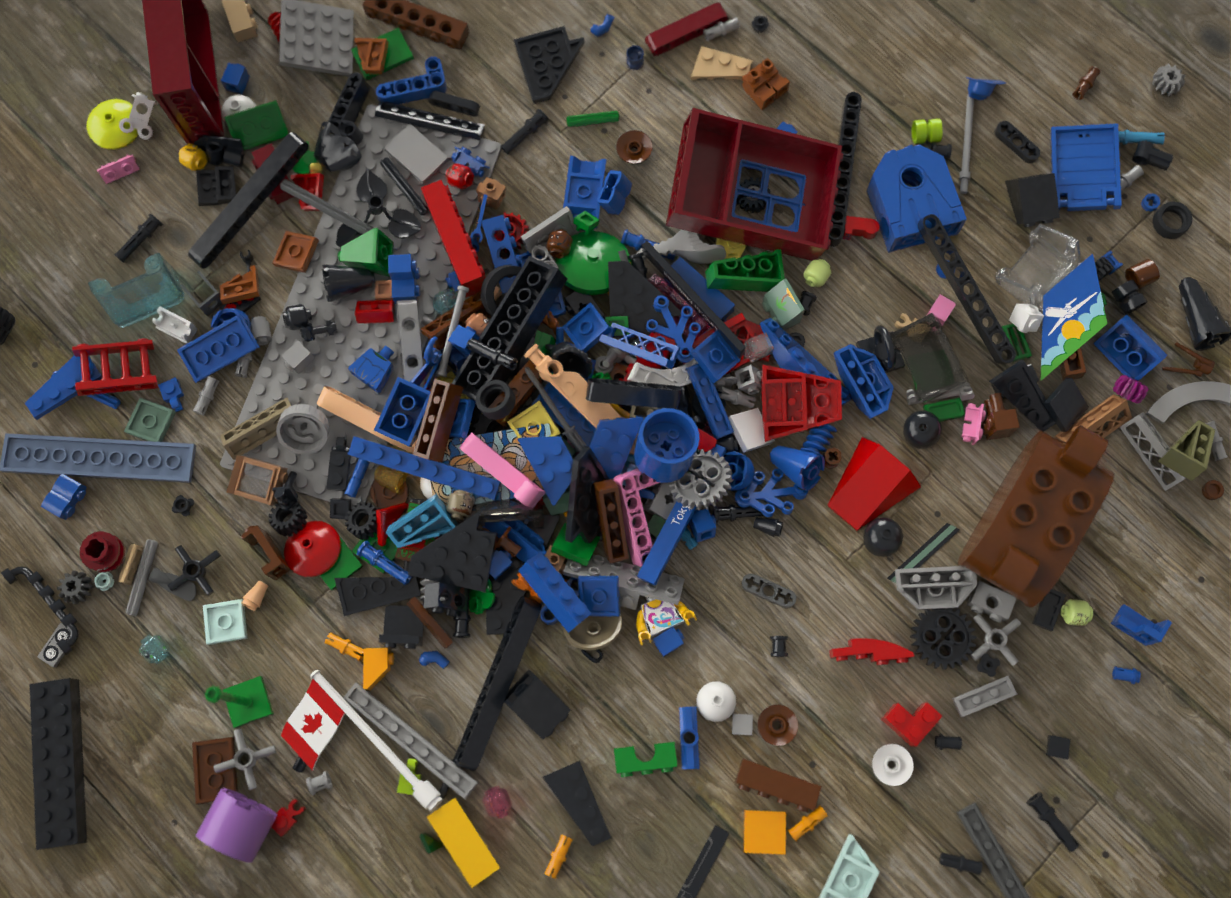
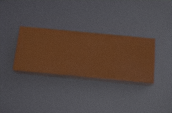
M413 597L407 603L410 609L444 649L453 643L452 639L419 600Z

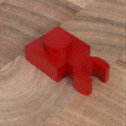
M297 799L290 802L288 810L282 807L277 812L272 828L280 837H283L298 822L294 817L302 814L306 809L301 807L300 810H295L294 806L298 802Z

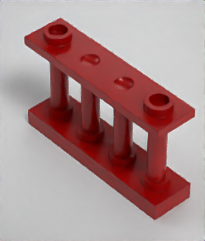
M141 338L131 342L97 345L78 344L72 347L75 357L80 356L82 380L75 383L78 396L158 388L156 375L150 374L148 350H154L153 341ZM140 351L141 377L130 376L128 352ZM120 353L122 377L120 379H112L110 377L108 354ZM90 355H100L101 380H90L88 359Z

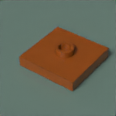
M286 231L272 264L277 267L306 273L319 239L313 236Z

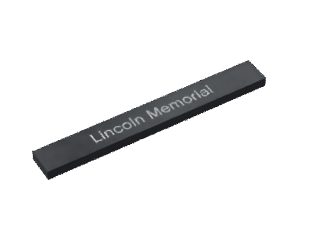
M649 242L643 243L642 252L707 324L714 331L718 330L739 358L744 356L746 346Z

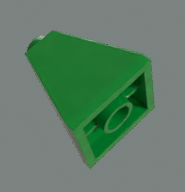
M373 228L341 246V251L338 252V259L348 267L365 268L375 274L390 277L388 273V255H393L394 242L380 229Z

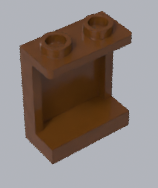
M258 525L250 526L240 536L242 540L252 546L259 542L271 561L261 568L266 576L277 580L291 570L269 534Z

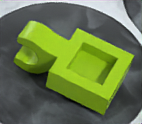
M408 759L407 767L421 781L422 775L416 774L418 760ZM400 773L397 793L412 795L414 792L413 786Z

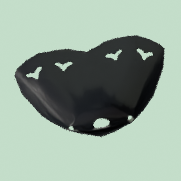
M327 121L322 122L313 154L315 160L330 172L351 169L362 158L358 147L350 138L341 136L339 129L335 125ZM351 149H353V152L356 154V156L351 155Z

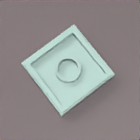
M243 599L203 605L207 645L248 639L245 607L242 604Z

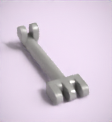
M969 381L956 382L955 389L919 396L915 395L913 389H909L906 392L908 405L960 396L961 401L975 397Z

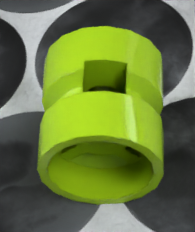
M925 119L913 120L912 141L914 144H923L927 140L930 143L941 142L943 133L941 119H929L928 122Z

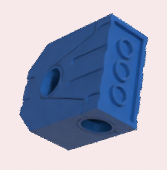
M909 145L901 150H890L884 154L871 178L867 194L879 223L888 253L926 243L918 230V222L929 214H934L939 218L948 236L957 235L967 218L944 156L922 145ZM926 220V227L931 229V222L929 220Z

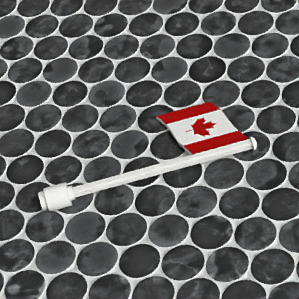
M320 670L312 672V681L302 701L287 720L282 730V738L314 771L320 754L335 735L346 713L410 782L414 790L412 795L425 809L433 811L443 801L440 797L441 794L428 780L425 782L420 781L320 674Z

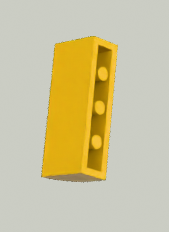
M453 798L427 816L429 823L471 889L500 868L456 798Z

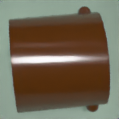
M1145 259L1125 270V277L1127 282L1134 279L1139 289L1158 281L1160 273L1152 260Z

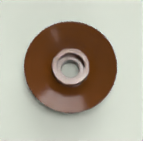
M627 131L617 141V154L626 163H642L652 153V141L642 131Z
M771 705L764 709L758 718L759 734L771 745L782 746L788 744L797 734V717L786 706ZM774 722L780 723V729L774 728Z

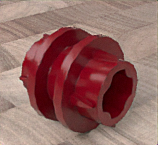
M104 531L88 535L80 547V558L83 564L90 569L102 573L117 569L125 557L123 542L117 536Z

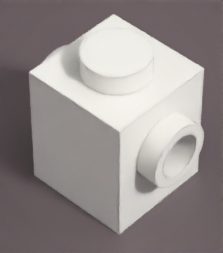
M1016 304L1009 321L1020 332H1037L1044 315L1034 305Z

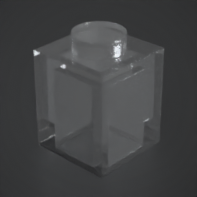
M766 332L748 339L744 343L746 346L745 357L749 358L751 363L771 355L774 350Z

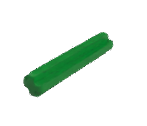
M616 110L567 116V126L619 121V112Z

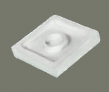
M758 408L728 417L734 431L733 433L743 453L770 445L775 441L774 439L764 441L762 415Z

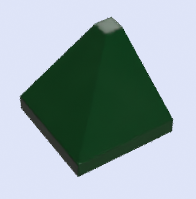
M426 833L420 834L419 837L428 854L443 847L441 842Z

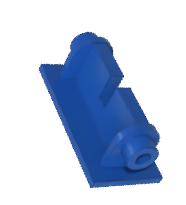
M454 147L458 151L457 153L454 152L451 156L453 162L465 166L469 163L468 167L471 168L472 173L476 177H483L485 173L483 171L484 168L490 169V167L485 165L486 161L479 156L473 157L470 155L472 151L466 147Z

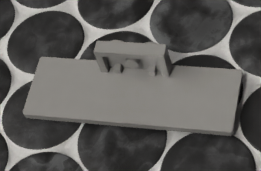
M594 554L588 566L568 559L563 571L564 575L574 578L579 576H619L620 606L634 610L637 608L640 595L678 605L685 580L676 575L662 573L656 586L637 577L641 567L621 561L609 563L607 558Z

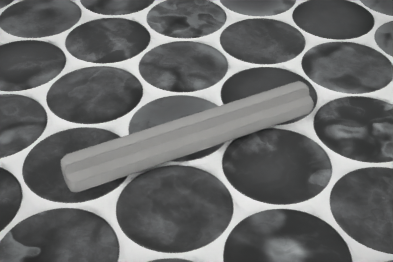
M146 540L126 608V614L136 616L138 614L158 542L155 540Z

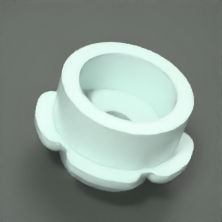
M109 572L97 574L94 579L95 586L100 588L101 591H107L114 585L113 575Z

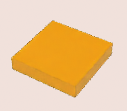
M744 810V853L786 855V812Z

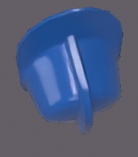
M966 77L969 79V97L977 100H984L989 97L997 84H1006V82L1000 80Z

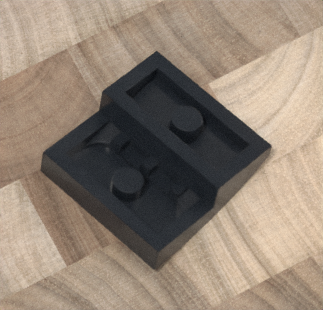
M215 166V170H196L198 206L230 203L236 196L234 166Z

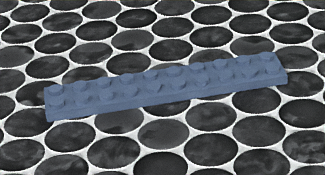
M5 433L0 471L7 473L64 474L79 477L191 483L196 445Z

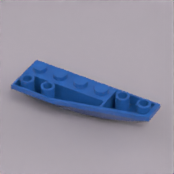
M768 318L760 323L766 342L780 368L837 380L833 373H830L782 329L776 321ZM841 386L843 407L852 397L849 395L848 390Z

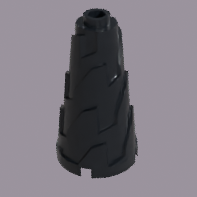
M1192 277L1182 279L1178 287L1181 294V303L1186 313L1185 319L1190 330L1189 335L1195 350L1215 348V343L1219 342L1222 345L1230 340L1231 327L1223 319L1217 306H1214L1207 292L1203 290L1196 279Z

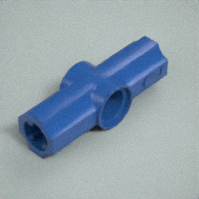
M679 707L682 769H700L697 707ZM691 732L694 735L695 740L692 744H687L684 741L685 733Z

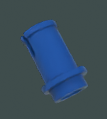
M1115 666L1112 678L1135 684L1139 683L1141 673L1136 668L1131 670Z

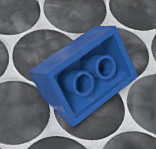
M1128 315L1121 318L1093 343L1123 375L1137 381L1168 356Z

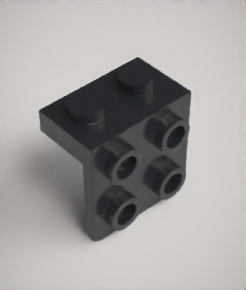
M388 605L385 608L383 635L379 634V643L384 645V648L395 649L396 645L404 646V649H416V646H422L424 624L409 606Z

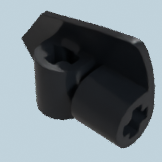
M203 135L194 142L195 146L207 153V160L212 165H220L223 162L238 167L243 165L244 147L240 139Z

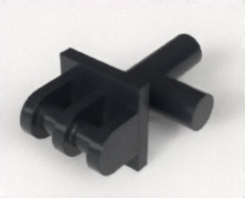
M294 471L289 473L284 487L272 488L274 497L278 500L283 511L289 510L292 503L298 501V494L293 487L297 477V473Z

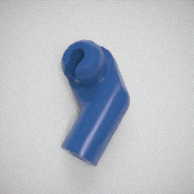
M606 14L603 24L600 26L597 24L593 25L590 30L591 33L596 37L607 33L614 21V16Z

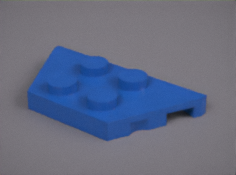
M643 416L599 420L589 447L609 479H614V477L621 474L643 421Z
M561 436L519 438L518 441L551 504L555 506L571 484L573 458Z

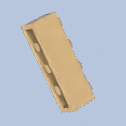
M222 0L230 27L237 42L257 37L256 29L258 25L255 18H251L250 14H253L250 3L247 4L246 0Z

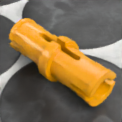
M332 632L328 634L327 637L330 639H326L325 644L340 650L341 654L346 653L358 661L362 660L364 656L360 654H364V649L352 644L349 639L344 640Z
M819 805L815 811L807 816L804 815L802 820L789 829L788 832L797 841L809 830L813 831L815 829L814 826L828 817V815Z
M562 834L555 851L551 853L552 858L544 874L550 876L554 868L551 875L554 879L557 878L562 863L566 861L567 858L565 856L573 842V839L568 837L565 845H563L566 836Z

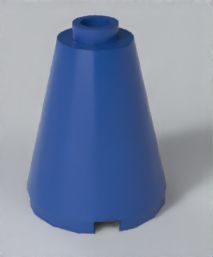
M780 445L773 448L770 452V461L800 489L808 491L820 480L819 472L820 470L824 471L825 468L823 456Z

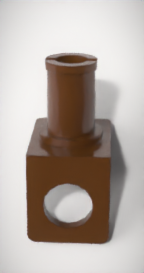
M509 526L500 539L496 537L494 551L497 547H501L515 557L522 547L508 538L507 534L512 528Z

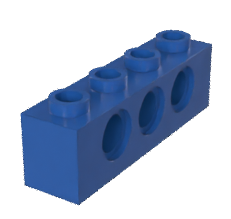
M499 215L482 220L494 267L497 268L504 265L519 267L522 265L519 254L516 255L514 247H517L514 236L510 237L508 230L511 229L509 218ZM499 230L505 233V238L502 241H497L495 238V233ZM504 248L510 251L508 259H503L500 256V252ZM507 276L499 281L502 294L507 293L516 276L511 278Z

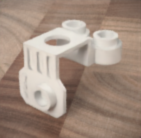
M137 92L136 95L132 94L135 99L129 119H122L119 127L124 133H130L134 128L138 129L140 138L149 139L152 137L153 131L147 124L153 104L157 105L158 103L147 99V95ZM144 103L148 108L147 113L139 114L136 110L137 105ZM129 122L131 127L125 129L123 123ZM142 129H148L149 134L144 136L141 133Z

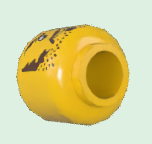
M187 144L179 151L180 163L192 171L203 169L207 164L205 151L193 144Z

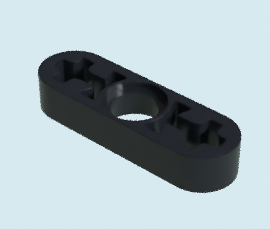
M432 91L428 100L433 106L476 117L480 110V105L475 101L439 91Z
M1001 121L998 123L994 131L995 136L1024 162L1034 163L1040 156V149L1010 122ZM1013 139H1020L1022 145H1015Z

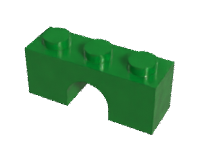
M675 742L654 744V757L647 762L640 761L636 757L634 746L614 748L616 773H621V777L633 776V772L641 771V775L653 774L654 769H661V773L673 772V767H678Z

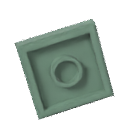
M139 398L124 432L145 441L162 442L176 412L173 409Z

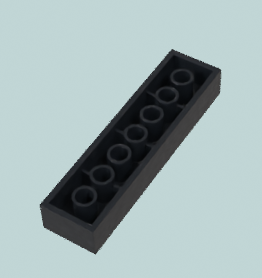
M529 256L478 341L496 350H503L507 355L519 360L566 283L567 278L558 268ZM471 351L452 384L463 387L461 396L476 401L477 392L484 384L493 380L506 382L512 370L502 365H495L492 360ZM499 392L489 397L486 403L487 408L494 402Z
M66 678L29 684L36 850L87 843L79 680Z

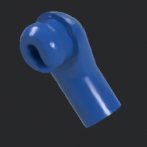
M438 651L423 652L419 659L420 664L423 666L436 662L443 669L450 663Z

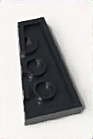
M412 576L407 585H404L394 577L334 578L344 616L421 596L418 579Z
M580 761L542 777L592 847L611 838Z

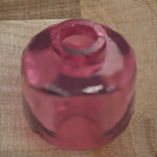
M500 786L488 789L482 799L487 814L490 817H497V819L507 816L509 814L508 811L512 807V801L507 790L500 788Z

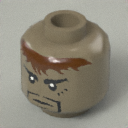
M456 490L449 495L446 511L451 514L452 519L462 521L463 518L471 515L474 499L469 492Z

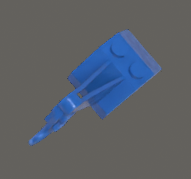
M436 336L431 338L425 349L423 359L426 360V364L409 382L401 377H397L374 431L409 447H412L418 438L431 393L429 390L442 359L440 350L433 347L437 340ZM432 369L424 387H421L420 384Z

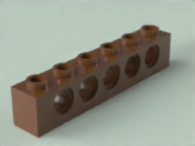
M364 0L362 4L365 14L369 18H376L385 24L398 26L401 30L414 32L417 36L430 38L433 42L446 44L452 49L457 48L461 50L469 35L468 23L407 0Z

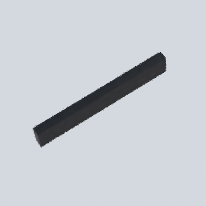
M380 101L375 110V117L480 140L484 132V124Z

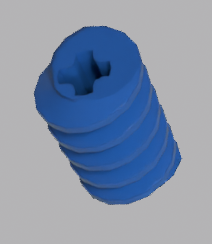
M830 424L813 427L809 431L810 435L806 437L807 441L803 442L804 448L800 450L823 456L820 451H827L823 445L830 446V442L826 439H833L834 436L830 432L836 433L837 429Z

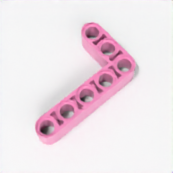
M472 432L459 447L465 454L515 493L514 497L525 506L534 508L546 493Z
M637 468L617 475L613 480L619 488L625 536L631 560L634 565L642 567L644 563L642 558L645 555L646 560L653 544L638 490L661 482H656L655 479L641 473ZM642 474L643 479H642V481L640 482L639 478H640V475ZM624 480L626 482L625 488L622 486ZM630 499L631 504L628 507L627 502ZM635 518L636 522L633 526L632 521ZM640 536V543L638 544L637 539Z

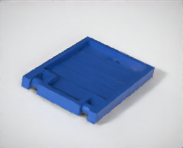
M1118 124L1051 127L1052 173H1055L1059 211L1060 207H1067V211L1106 210L1108 205H1113V209H1120L1122 203ZM1107 195H1113V198H1107ZM1060 197H1067V200H1060Z

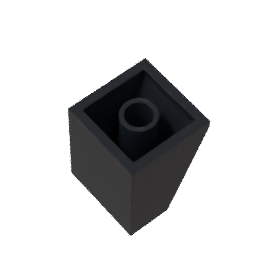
M1055 173L1038 174L1005 181L1017 224L1031 227L1036 225L1035 222L1042 221V224L1052 223L1055 218H1060Z
M530 670L509 689L504 701L542 740L545 737H549L559 722L566 720L571 711Z

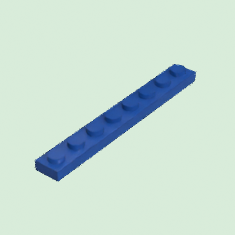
M353 436L348 452L350 456L492 500H496L501 482L424 459Z

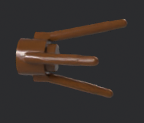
M1176 342L1175 346L1196 358L1193 364L1196 370L1162 367V370L1195 374L1201 377L1203 373L1206 375L1211 373L1215 362L1200 356Z

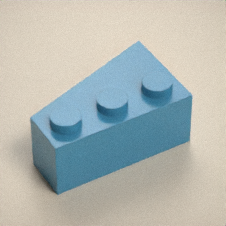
M436 493L389 525L386 533L396 547L400 548L424 539L438 537L450 531L459 523L451 518V514L446 511V505Z

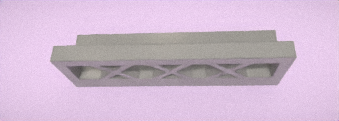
M1144 412L1120 426V429L1165 491L1186 479L1172 469H1166L1163 464L1162 467L1152 464L1153 455L1161 458L1170 448ZM1135 422L1139 427V434H1131L1127 427ZM1141 439L1150 442V451L1142 450L1140 447ZM1164 471L1172 473L1176 480L1167 485L1163 479Z

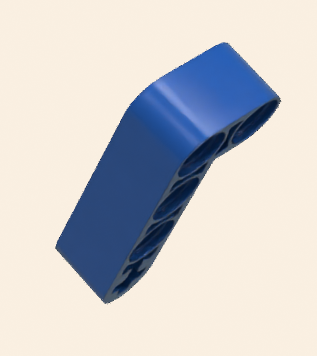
M433 56L426 60L427 74L380 84L376 88L379 102L384 101L399 105L429 98L432 91L445 93L447 85L440 59Z

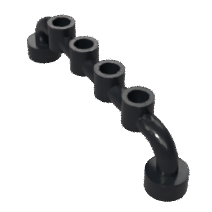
M23 566L12 570L6 568L2 571L1 574L10 585L18 580L16 578L17 575L23 574L26 576L28 581L70 632L68 640L62 638L56 644L65 655L72 652L73 649L71 647L78 639V629L74 625L78 621L71 613L66 615L63 610L67 607L60 599L55 601L52 597L55 592L49 585L43 586L41 582L44 581V578L39 572L33 573L29 568Z

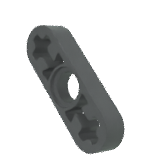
M747 574L742 579L741 585L746 592L782 608H791L796 602V595L793 591L755 574ZM753 578L754 584L759 585L760 582H763L759 592H757L758 587L751 586V588H748V583L745 580ZM765 586L773 587L774 594L772 596H766L763 593ZM778 590H781L782 592L779 595L786 596L789 594L792 602L785 604L783 598L778 597L777 600L774 598L777 596Z

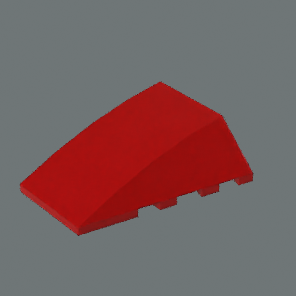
M762 364V423L765 442L842 420L841 380Z
M862 437L827 506L858 531L895 504L921 488V485L912 471L883 446Z

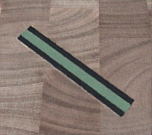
M946 523L897 569L919 568L960 529ZM895 571L887 578L896 583Z

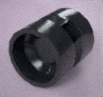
M1134 279L1120 285L1111 292L1116 301L1121 302L1120 307L1125 315L1136 311L1148 302L1143 293H1138L1139 287Z

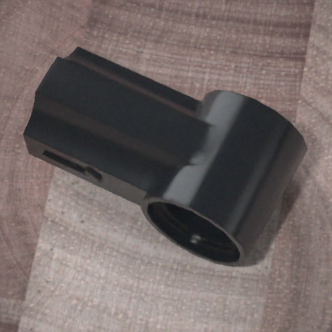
M1143 140L1138 142L1132 158L1134 163L1139 165L1149 164L1165 171L1168 169L1173 160L1172 154L1154 148V144L1149 141Z

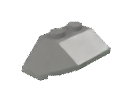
M965 566L895 569L897 590L917 610L958 608L977 586L976 573Z

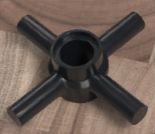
M182 545L176 547L175 551L185 564L182 569L183 574L168 584V588L174 591L187 580L197 581L207 596L211 595L214 591L204 578L206 575L205 567L221 556L219 551L215 550L199 561L192 560ZM195 566H197V567H198L197 573L194 574V575H192V574H191L192 568L195 567Z

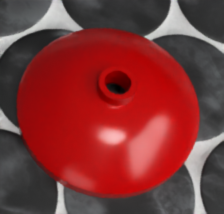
M309 521L306 525L302 524L304 528L302 530L298 529L299 533L295 534L293 532V536L288 537L284 547V558L288 567L294 573L303 577H315L327 572L336 563L341 552L340 536L330 524L323 521Z

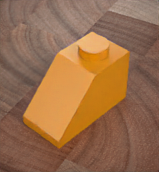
M364 648L363 689L372 690L391 670V665L394 664V653H391V649Z

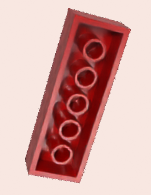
M442 180L420 188L461 286L469 288V292L465 296L467 298L481 291L486 275L482 265L479 263L477 253L473 249L471 239L458 213L456 203L452 199L448 185L444 186Z

